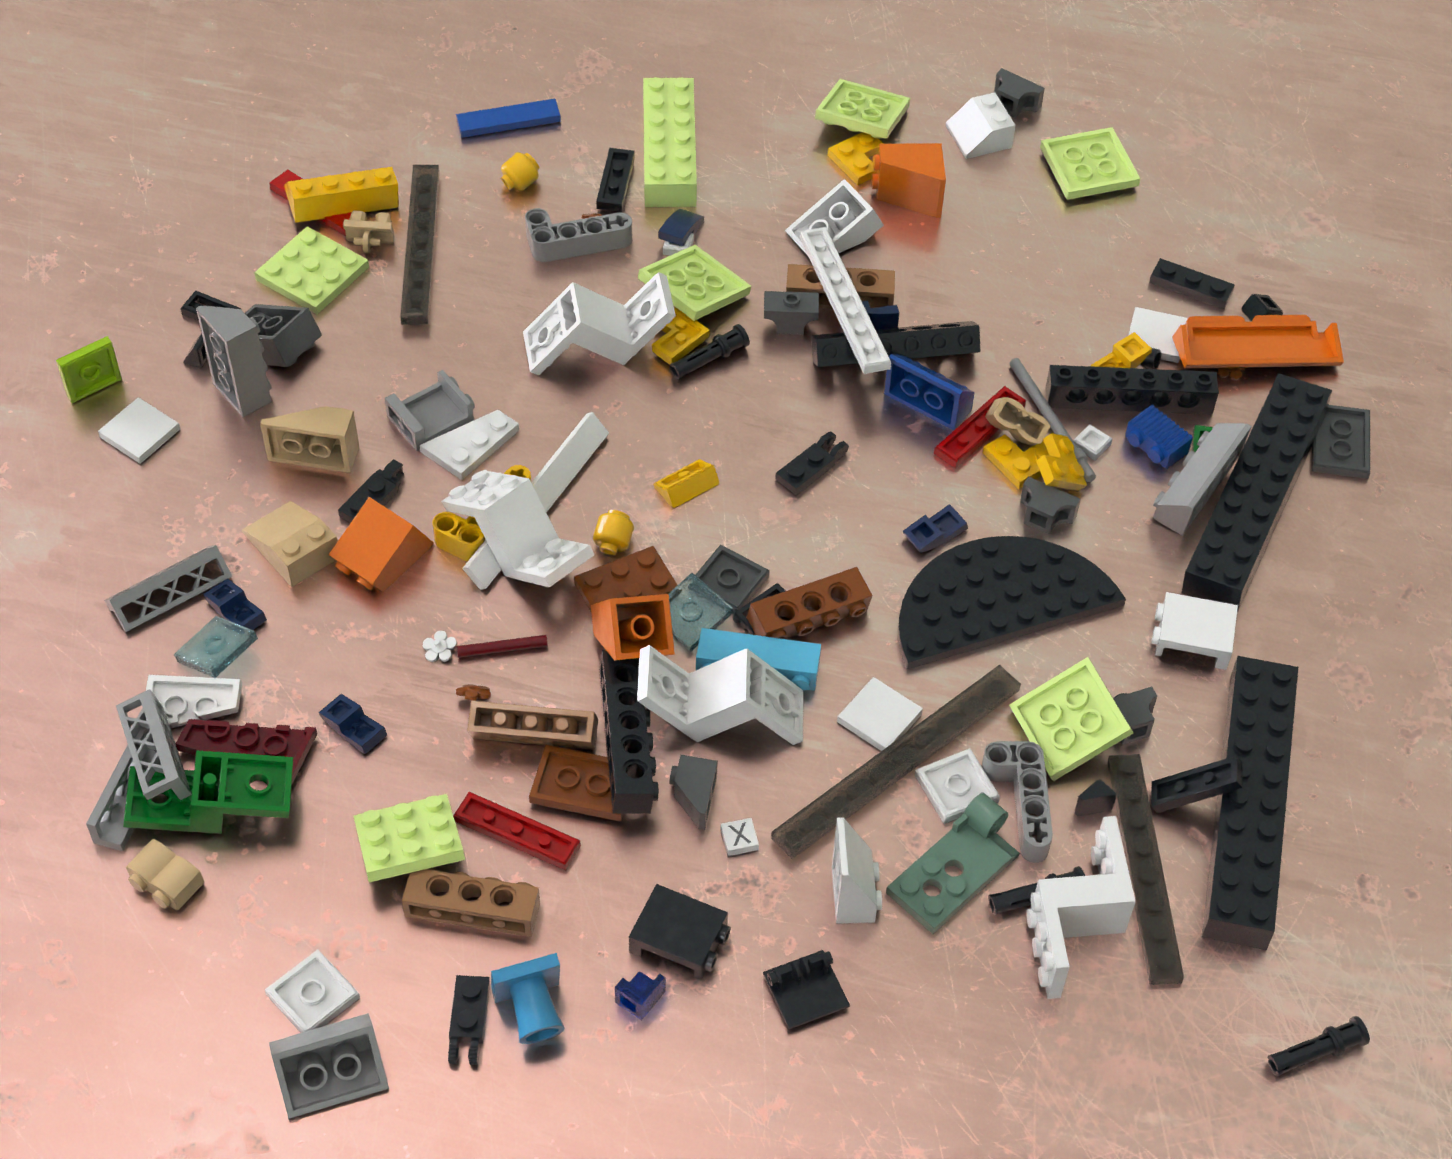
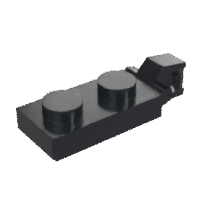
M393 459L385 466L383 471L379 469L376 473H373L338 509L339 516L352 522L368 497L385 506L398 493L397 488L400 485V479L404 476L403 464Z

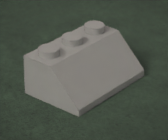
M369 1013L269 1042L288 1119L389 1089Z

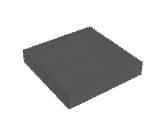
M720 544L688 583V590L734 614L748 604L768 579L770 570Z

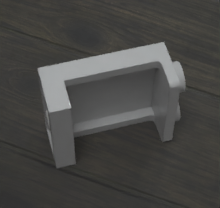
M443 370L437 372L438 382L403 401H400L394 393L385 397L387 417L416 451L420 450L419 445L474 421L473 409L475 405L469 394H464L460 390L455 378L449 377Z

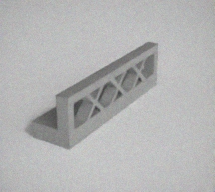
M212 545L104 601L109 610L114 611L123 630L127 632L233 576L218 547ZM215 559L222 575L214 579L203 577L202 573L205 564ZM199 567L197 574L191 573V571ZM183 575L196 578L192 590L187 593L175 590L178 578ZM200 580L207 582L198 587ZM173 581V582H172V585H171V588H168V587L163 586V585H165V584H167V583ZM156 589L169 592L166 604L160 607L148 604L152 591ZM174 593L181 595L180 597L172 600ZM146 595L144 602L136 600ZM131 602L142 605L139 618L128 623L121 607ZM147 607L155 609L145 614Z
M148 689L116 705L142 792L146 799L149 800L169 789H172L180 800L192 795L164 708L153 692ZM142 705L143 708L137 718L128 717L127 712ZM141 727L150 729L144 740L135 739ZM148 749L157 751L151 763L142 761ZM155 772L164 773L165 779L150 786L149 782Z
M141 727L135 739L144 740L150 729ZM128 745L86 823L94 844L120 851L124 850L135 829L123 827L130 766H134ZM148 749L142 761L151 763L157 751Z

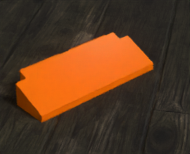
M1257 315L1252 319V322H1245V319L1241 316H1191L1186 320V324L1180 325L1172 336L1184 368L1341 366L1344 363L1337 323H1331L1324 332H1318L1316 321H1311L1307 315Z

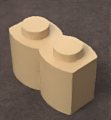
M1008 397L995 399L985 416L994 427L1009 431L1017 441L1026 445L1041 444L1051 427L1044 417L1037 413L1027 412L1022 404Z
M152 839L126 866L130 875L128 878L130 884L140 892L147 890L152 893V898L163 908L170 906L175 910H179L205 883L199 869L155 839Z

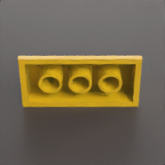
M392 167L301 179L284 184L295 223L325 219L327 216L349 213L353 210L365 213L399 207L398 182Z

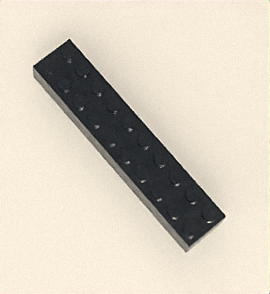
M1278 373L1185 571L1182 594L1238 605L1237 612L1239 611L1310 452L1319 427H1321L1326 416L1332 393L1331 389Z
M1237 656L1232 670L1221 760L1237 756L1242 761L1243 788L1217 796L1202 929L1203 938L1267 950L1275 932L1299 667Z

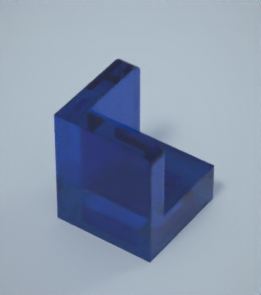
M638 972L630 982L622 978L615 986V1003L642 1021L666 992V977L659 974L652 980L642 972Z

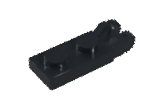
M830 431L820 437L817 444H812L777 471L775 479L792 493L798 495L835 466V463L846 454L849 445L841 441L828 453L826 450L836 440V435Z
M456 975L449 1029L448 1063L450 1064L457 1063L460 1042L471 1043L468 1052L469 1064H478L480 1044H483L490 977Z

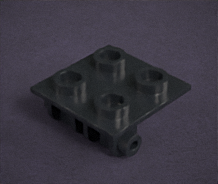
M820 950L763 972L788 1029L850 1007L830 965L833 964V958L829 951L824 952Z

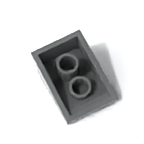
M254 304L245 312L248 318L253 317L259 325L260 333H258V337L264 347L262 357L268 365L282 367L293 365L297 361V357L304 351L311 349L315 344L314 342L322 336L309 308Z

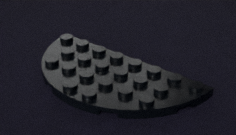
M996 536L977 539L957 545L943 552L930 561L913 579L904 596L900 610L898 626L899 647L906 668L911 669L1119 608L1125 605L1126 598L1112 579L1098 566L1063 546L1044 540L1019 536Z

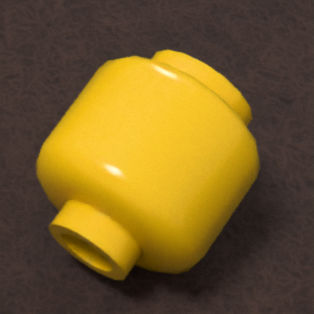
M517 152L501 166L503 174L501 180L510 190L515 188L518 191H524L538 179L540 167L530 154Z
M609 510L608 513L599 516L593 534V541L600 547L599 550L602 553L616 555L617 552H623L629 548L634 524L629 520L630 517L626 513L618 510Z

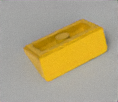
M698 459L660 479L653 485L666 502L673 508H676L717 486L719 479L714 465Z

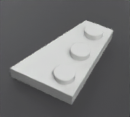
M496 410L419 445L420 452L460 480H463L519 431V423L501 411Z
M148 675L146 690L150 689L162 704L170 729L186 725L189 719L208 720L237 713L242 682L240 679Z

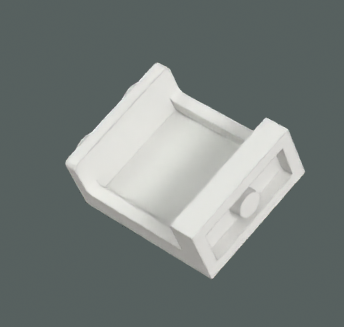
M1166 592L1164 602L1157 604L1155 620L1160 621L1159 627H1154L1151 644H1156L1155 655L1162 656L1163 649L1170 648L1216 657L1215 668L1227 670L1233 652L1238 605Z

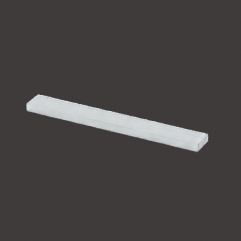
M826 227L800 231V240L863 374L890 370L891 361Z
M593 412L587 413L531 482L546 512L609 434ZM486 539L462 568L480 590L486 589L501 571Z

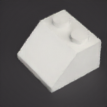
M995 92L971 98L946 122L948 131L965 159L1012 148L1016 125Z

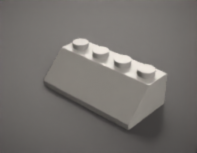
M202 305L197 307L196 311L210 372L216 388L242 417L272 402L269 391L272 387L266 377L268 367L262 357L264 347L258 337L260 328L253 317L248 318L241 309Z
M1216 423L1210 432L1205 431L1197 443L1200 447L1196 452L1191 450L1182 464L1185 467L1182 472L1176 471L1168 483V486H1170L1166 493L1161 491L1154 501L1153 506L1156 507L1153 519L1183 536L1239 458L1252 426L1247 423Z

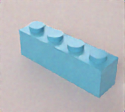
M701 628L696 654V670L747 648L802 690L815 691L821 644Z

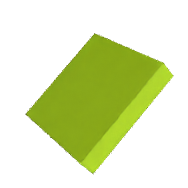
M108 336L56 360L66 395L71 403L122 380L113 344Z

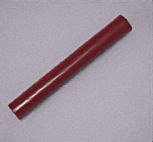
M546 635L456 647L458 658L548 647Z

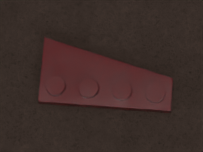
M189 719L175 744L178 751L196 756V750L293 757L291 783L293 784L317 736L316 727H305L304 730L290 729L289 725H277L276 728L259 727L258 723H246L244 726L230 725L228 721Z

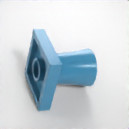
M557 953L491 971V988L495 1003L509 999L513 1000L519 1043L533 1044L548 1040L559 1035L565 1029L548 991V988L559 985L560 963Z

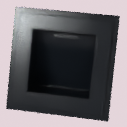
M1251 294L1241 308L1251 321L1257 315H1283L1281 308L1269 295Z
M202 333L185 357L184 364L201 368L207 360Z
M1101 779L1097 780L1078 796L1075 814L1083 816L1112 810L1117 796L1116 792Z

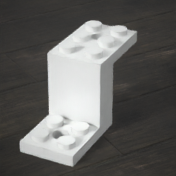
M658 272L625 305L572 282L523 331L530 372L539 376L572 343L625 365L676 316L667 276Z
M483 470L474 474L472 481L466 485L452 489L449 492L450 496L441 501L448 512L475 517L505 577L551 587L595 555L588 544L558 537L529 478Z
M650 645L640 649L637 701L694 741H702L756 718L790 744L795 745L803 742V690L746 648L691 673L686 672Z
M1116 816L1103 817L1100 830H1096L1095 833L1096 844L1091 847V860L1093 865L1098 866V875L1039 879L1036 891L1031 893V908L1027 909V923L1029 928H1034L1035 937L1032 940L1034 957L1040 958L1041 967L1038 968L1039 984L1041 987L1046 988L1048 999L1061 998L1070 968L1064 938L1126 932L1135 905V897Z

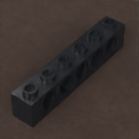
M973 321L875 329L888 357L891 354H896L912 359L981 352L979 324ZM844 332L811 335L813 363L816 366L858 363Z
M1050 365L1046 382V401L1051 408L1142 412L1150 405H1154L1155 408H1158L1163 413L1213 415L1219 394L1217 372Z
M602 650L599 673L612 813L651 814L653 801H658L659 788L658 782H653L652 779L656 772L655 757H650L649 752L653 750V734L647 733V727H650V710L645 709V706L637 701L639 658L614 661L606 650Z

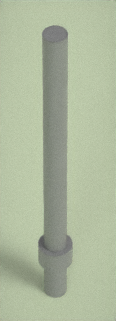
M1019 358L1012 359L1009 364L1024 388L1050 424L1053 432L1058 435L1068 436L1072 441L1076 459L1084 470V479L1086 482H1092L1096 475L1087 463L1088 457L1081 448L1076 446Z

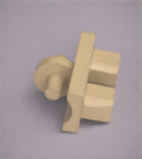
M353 210L349 220L344 219L343 228L346 230V240L354 241V245H363L364 253H370L372 246L380 247L381 243L394 244L395 235L389 213L379 212L376 214L375 221H367L366 213Z

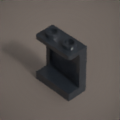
M656 884L629 935V952L641 957L644 950H648L695 971V978L702 980L705 972H711L716 963L718 954L715 952L719 944L725 945L729 937L731 927L727 925L728 912Z

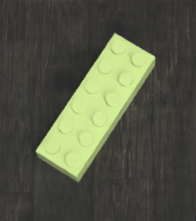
M643 78L645 207H696L694 78Z

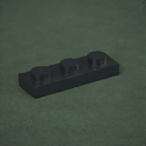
M609 148L596 200V209L623 211L635 160V150Z
M1162 258L1156 264L1149 283L1225 309L1235 287V284Z
M1233 756L1152 781L1151 807L1157 813L1243 788L1242 761L1237 756Z

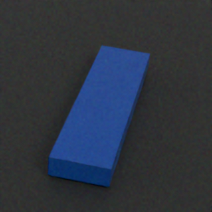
M556 99L456 114L461 138L561 122Z

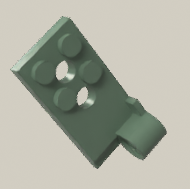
M985 793L976 796L967 806L965 812L953 822L952 829L887 886L886 894L934 934L1019 857L1020 853L997 834L1006 822L1008 812ZM955 866L962 871V874L953 877L948 875L945 869ZM926 886H935L941 893L937 896H929L923 889Z

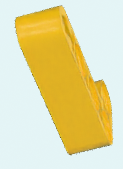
M514 465L504 473L529 478L531 481V472L522 465ZM442 512L437 514L432 520L436 546L468 562L485 541V537L475 517L469 516L467 519H464L451 512Z

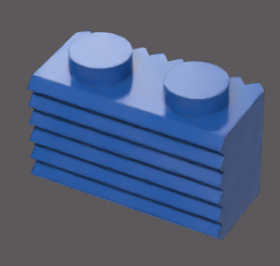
M1150 405L1128 421L1125 437H1127L1132 446L1141 448L1148 454L1152 462L1159 463L1166 469L1170 466L1172 467L1173 464L1189 453L1193 439L1191 434L1180 428L1179 424H1176L1175 421L1164 415L1154 405Z

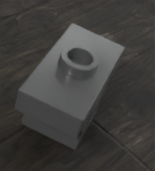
M1003 68L997 72L994 92L1010 116L1016 118L1024 111L1037 112L1042 107L1044 87Z
M764 291V319L772 320L776 324V334L804 335L805 325L811 321L818 320L819 293Z
M1028 476L1023 484L1020 502L1027 507L1024 524L1047 534H1050L1058 524H1073L1077 517L1081 499L1061 491L1057 487L1046 486L1045 483Z
M1151 686L1129 694L1121 693L1113 698L1134 732L1120 741L1121 744L1124 745L1149 737L1155 721L1151 713H1153L1157 694Z

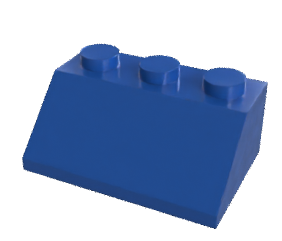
M896 354L889 356L891 369L886 372L884 394L953 431L972 411L975 392L966 386L960 385L906 356Z

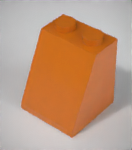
M942 143L879 144L878 154L873 156V169L877 171L876 174H872L871 186L872 189H876L877 200L935 218H941L946 184Z
M368 497L329 553V556L337 561L335 564L337 569L348 576L354 572L359 576L356 581L370 591L375 586L384 592L425 554L434 542L414 525L371 497Z
M669 594L612 598L591 605L593 634L614 661L640 658V649L649 645L664 656L675 655Z

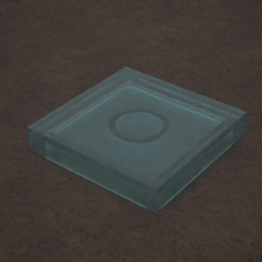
M693 573L689 574L669 593L673 636L690 652L699 644L701 628L716 630L734 613L733 608Z
M215 616L184 644L174 656L178 663L216 678L252 645L258 637L251 629Z

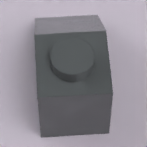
M680 755L678 766H672L669 784L674 785V798L698 829L705 830L717 780L718 761Z

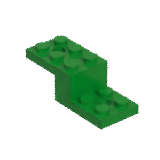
M196 750L194 770H184L192 795L180 800L174 791L169 789L161 793L167 796L168 800L160 804L153 802L151 799H146L143 795L135 766H130L123 827L222 834L223 814L289 818L293 757ZM155 772L149 782L150 786L165 779L164 773ZM254 781H263L267 787L263 790H255L250 784Z

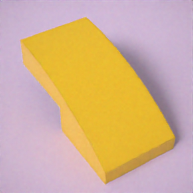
M1133 332L1115 343L1112 352L1091 364V367L1136 368L1152 352V348Z

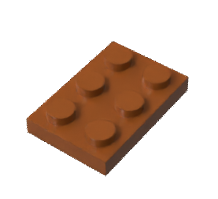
M654 546L574 576V584L590 612L591 605L612 598L669 594L670 599L679 595V586Z
M545 745L529 795V803L621 822L623 814L612 813L607 757Z

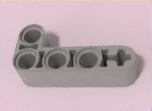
M541 208L530 209L525 215L528 244L533 258L540 262L628 247L632 243V218L626 213H613L552 224L547 211Z
M1030 741L991 742L985 748L982 768L990 781L1013 782L1021 855L1029 862H1042L1048 856L1053 836L1043 750L1038 744Z

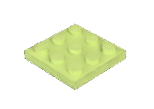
M839 79L816 109L815 119L821 120L828 125L846 127L853 132H864L874 138L887 139L909 108L911 98Z
M1113 127L1041 140L1040 149L1067 200L1137 187L1140 184V177Z
M307 226L254 274L256 281L302 307L309 308L311 312L318 314L369 268V261Z
M697 245L690 246L639 269L638 279L644 284L649 282L658 272L666 275L673 305L693 321L749 295L751 290L750 284Z
M1088 657L1009 704L1029 741L1038 744L1042 748L1045 769L1053 781L1134 733Z
M447 794L430 796L418 801L399 803L392 807L369 810L362 814L353 815L369 882L465 860Z

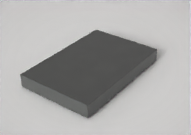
M1336 405L1328 406L1326 416L1321 427H1319L1312 445L1313 472L1369 479L1370 410Z

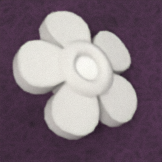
M437 631L434 634L435 640L432 638L424 640L422 646L427 651L425 657L429 662H435L438 658L443 662L452 658L450 650H454L457 646L456 639L454 637L447 638L445 631Z

